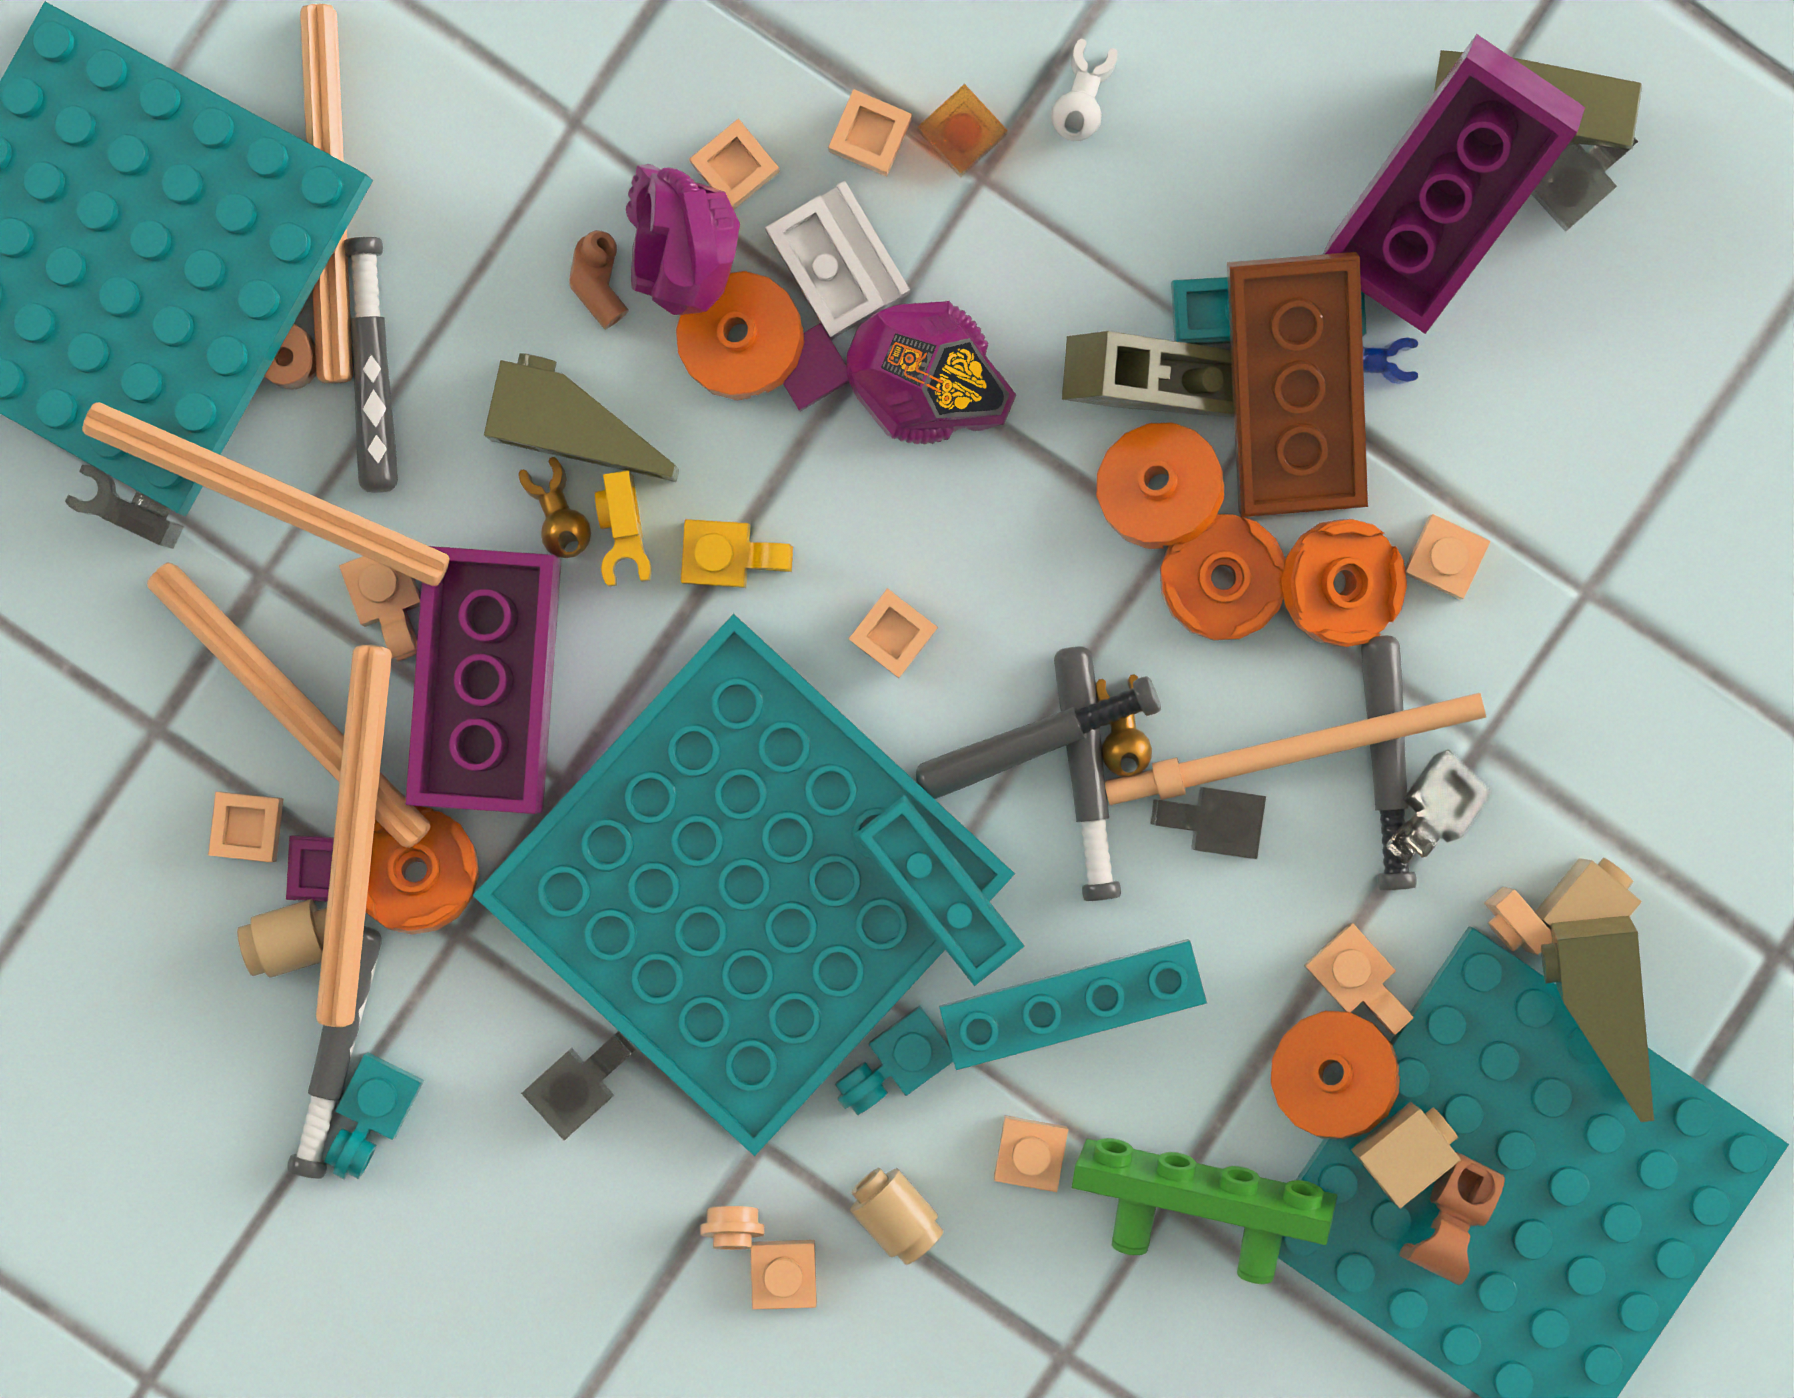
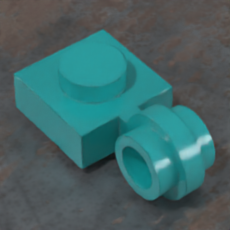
M920 1005L868 1043L882 1064L872 1071L867 1063L864 1062L835 1083V1086L841 1092L837 1099L844 1109L851 1106L856 1115H860L888 1094L881 1084L888 1077L891 1076L905 1096H907L954 1062L950 1046Z
M369 1052L363 1055L335 1111L358 1124L353 1133L341 1128L326 1155L324 1162L334 1167V1175L346 1179L349 1174L360 1179L377 1146L367 1140L371 1130L391 1140L396 1138L424 1082L423 1079Z

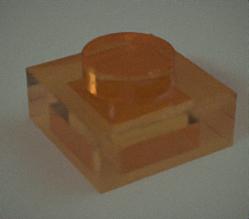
M966 84L962 85L918 126V132L960 178L996 146L1008 132Z

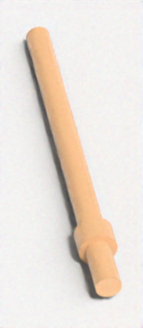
M1476 693L1179 763L1177 757L1154 762L1152 763V770L1141 772L1135 776H1123L1106 780L1105 790L1109 805L1159 794L1161 800L1185 795V788L1483 719L1486 718L1481 694Z

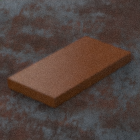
M1357 252L1227 262L1238 511L1240 516L1252 517L1368 507L1360 256Z

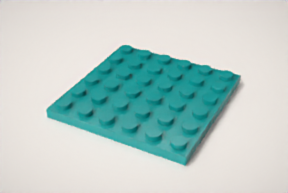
M45 1L0 80V414L172 511L186 517L203 486L85 435L82 427L89 409L94 403L100 402L221 455L373 180L367 174Z
M733 613L473 896L755 1157L945 951L854 834L905 795L989 902L1015 873Z
M1469 926L1411 1010L1410 1014L1414 1018L1394 1035L1390 1041L1398 1059L1400 1084L1399 1094L1388 1116L1368 1133L1346 1139H1323L1296 1179L1314 1183L1325 1192L1338 1194L1327 1245L1282 1236L1278 1259L1481 1398H1617L1789 1144L1650 1048H1648L1654 1121L1640 1122L1563 1003L1556 984L1545 983L1542 974L1475 928ZM1410 1102L1419 1107L1424 1114L1433 1107L1441 1114L1458 1136L1450 1144L1455 1152H1459L1503 1174L1505 1177L1502 1193L1489 1221L1485 1226H1471L1468 1231L1470 1241L1467 1254L1470 1271L1465 1281L1459 1286L1399 1256V1252L1404 1244L1416 1245L1431 1237L1435 1232L1431 1225L1440 1210L1436 1204L1431 1202L1430 1197L1436 1180L1402 1208H1399L1389 1199L1351 1151L1354 1146Z

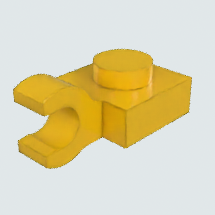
M629 470L603 474L605 490L595 491L597 516L600 529L611 528L615 542L613 548L605 555L602 561V577L607 586H617L615 567L619 561L628 558L633 559L637 563L640 581H650L652 568L643 548V534L634 476Z
M685 519L681 583L746 588L748 569L792 572L793 546L784 543L749 542V523Z

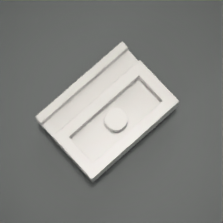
M845 180L824 195L817 196L765 227L767 234L831 340L866 320L872 314L884 309L885 306L897 299L910 294L909 287Z

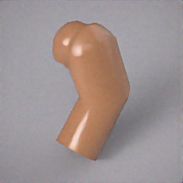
M595 230L582 237L574 249L569 285L595 319L606 330L622 319L629 310L609 286L614 259L617 253L616 242L609 233Z

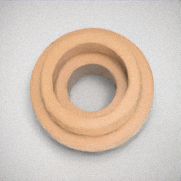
M712 1207L707 1209V1223L701 1224L700 1235L713 1238L714 1249H751L752 1238L764 1236V1224L758 1223V1209L754 1207Z

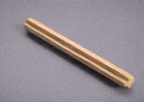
M306 5L300 11L306 142L343 161L337 13L332 5ZM347 229L313 288L316 376L319 381L324 383H344L351 381L353 377L348 257L345 255L344 243L347 239Z
M100 402L94 403L85 417L82 427L85 435L428 585L437 586L448 568L449 557L441 551Z
M166 563L158 568L147 582L148 588L340 783L344 735L178 566ZM380 772L375 819L401 846L411 848L427 834L431 827L430 822L413 805H405L406 798Z
M376 645L356 646L352 654L316 1010L318 1023L331 1027H346L352 1024L355 1018L392 658L390 649Z

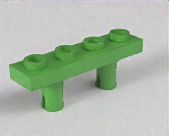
M1104 1138L1098 1141L1086 1139L1075 1165L1072 1188L1118 1198L1111 1245L1113 1249L1127 1255H1143L1148 1251L1156 1207L1244 1227L1237 1275L1241 1279L1255 1284H1269L1273 1281L1282 1236L1327 1245L1338 1194L1325 1192L1318 1185L1308 1181L1293 1180L1287 1183L1259 1177L1256 1172L1245 1167L1229 1166L1222 1169L1196 1163L1193 1158L1182 1153L1166 1152L1159 1155L1133 1149L1129 1143L1114 1138Z

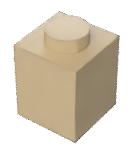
M1579 858L1535 913L1551 931V923L1619 916L1630 917L1642 901L1628 890L1634 881L1614 863L1603 858L1597 865L1593 860Z
M1412 1102L1408 1103L1351 1149L1389 1199L1399 1208H1402L1461 1161L1460 1157L1450 1146L1458 1136L1447 1121L1434 1107L1424 1114Z

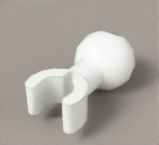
M1084 39L1077 41L1071 57V67L1076 75L1071 92L1064 94L1055 102L1051 115L1054 128L1058 134L1071 141L1087 139L1099 128L1102 114L1095 97L1100 82H1104L1110 77L1117 61V50L1111 48L1108 51L1106 61L1102 65L1096 66L1093 73H1088V63L1083 57L1086 46ZM1072 127L1077 129L1079 132L1076 134L1069 133L1066 130V128Z

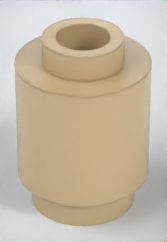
M309 899L252 916L251 924L238 927V942L249 973L252 976L266 973L271 978L321 963L327 908L318 910L315 902Z
M881 1168L873 1170L851 1192L857 1200L852 1205L850 1212L890 1257L898 1256L905 1265L911 1264L924 1255L943 1234V1229L936 1222L938 1214L898 1168L886 1174Z

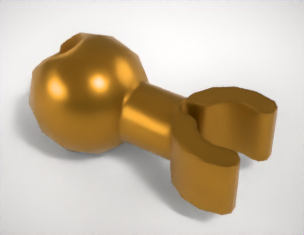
M555 457L549 458L548 462L553 470V476L549 482V493H546L541 486L533 484L532 478L526 470H520L519 480L521 485L531 497L539 500L546 517L542 525L541 538L547 551L561 558L579 555L589 544L591 537L590 524L583 514L570 509L563 494L567 478L560 462ZM578 541L579 544L576 550L573 552L565 551L566 546L570 542Z
M1135 674L1130 675L1128 678L1129 689L1133 688V682L1138 679V676ZM1099 679L1096 683L1098 703L1101 700L1110 698L1106 692V681L1104 679ZM1131 714L1127 718H1121L1117 722L1110 723L1111 733L1106 737L1102 745V758L1105 765L1111 772L1124 777L1140 774L1148 767L1152 758L1150 741L1142 731L1136 729L1135 716ZM1124 758L1133 759L1136 762L1137 769L1131 773L1123 771L1121 760Z

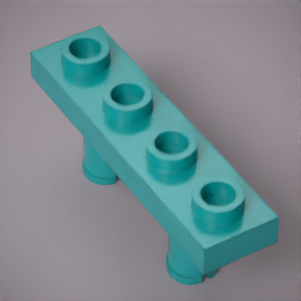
M1186 939L939 1005L955 1069L960 1070L1207 1004L1191 941Z

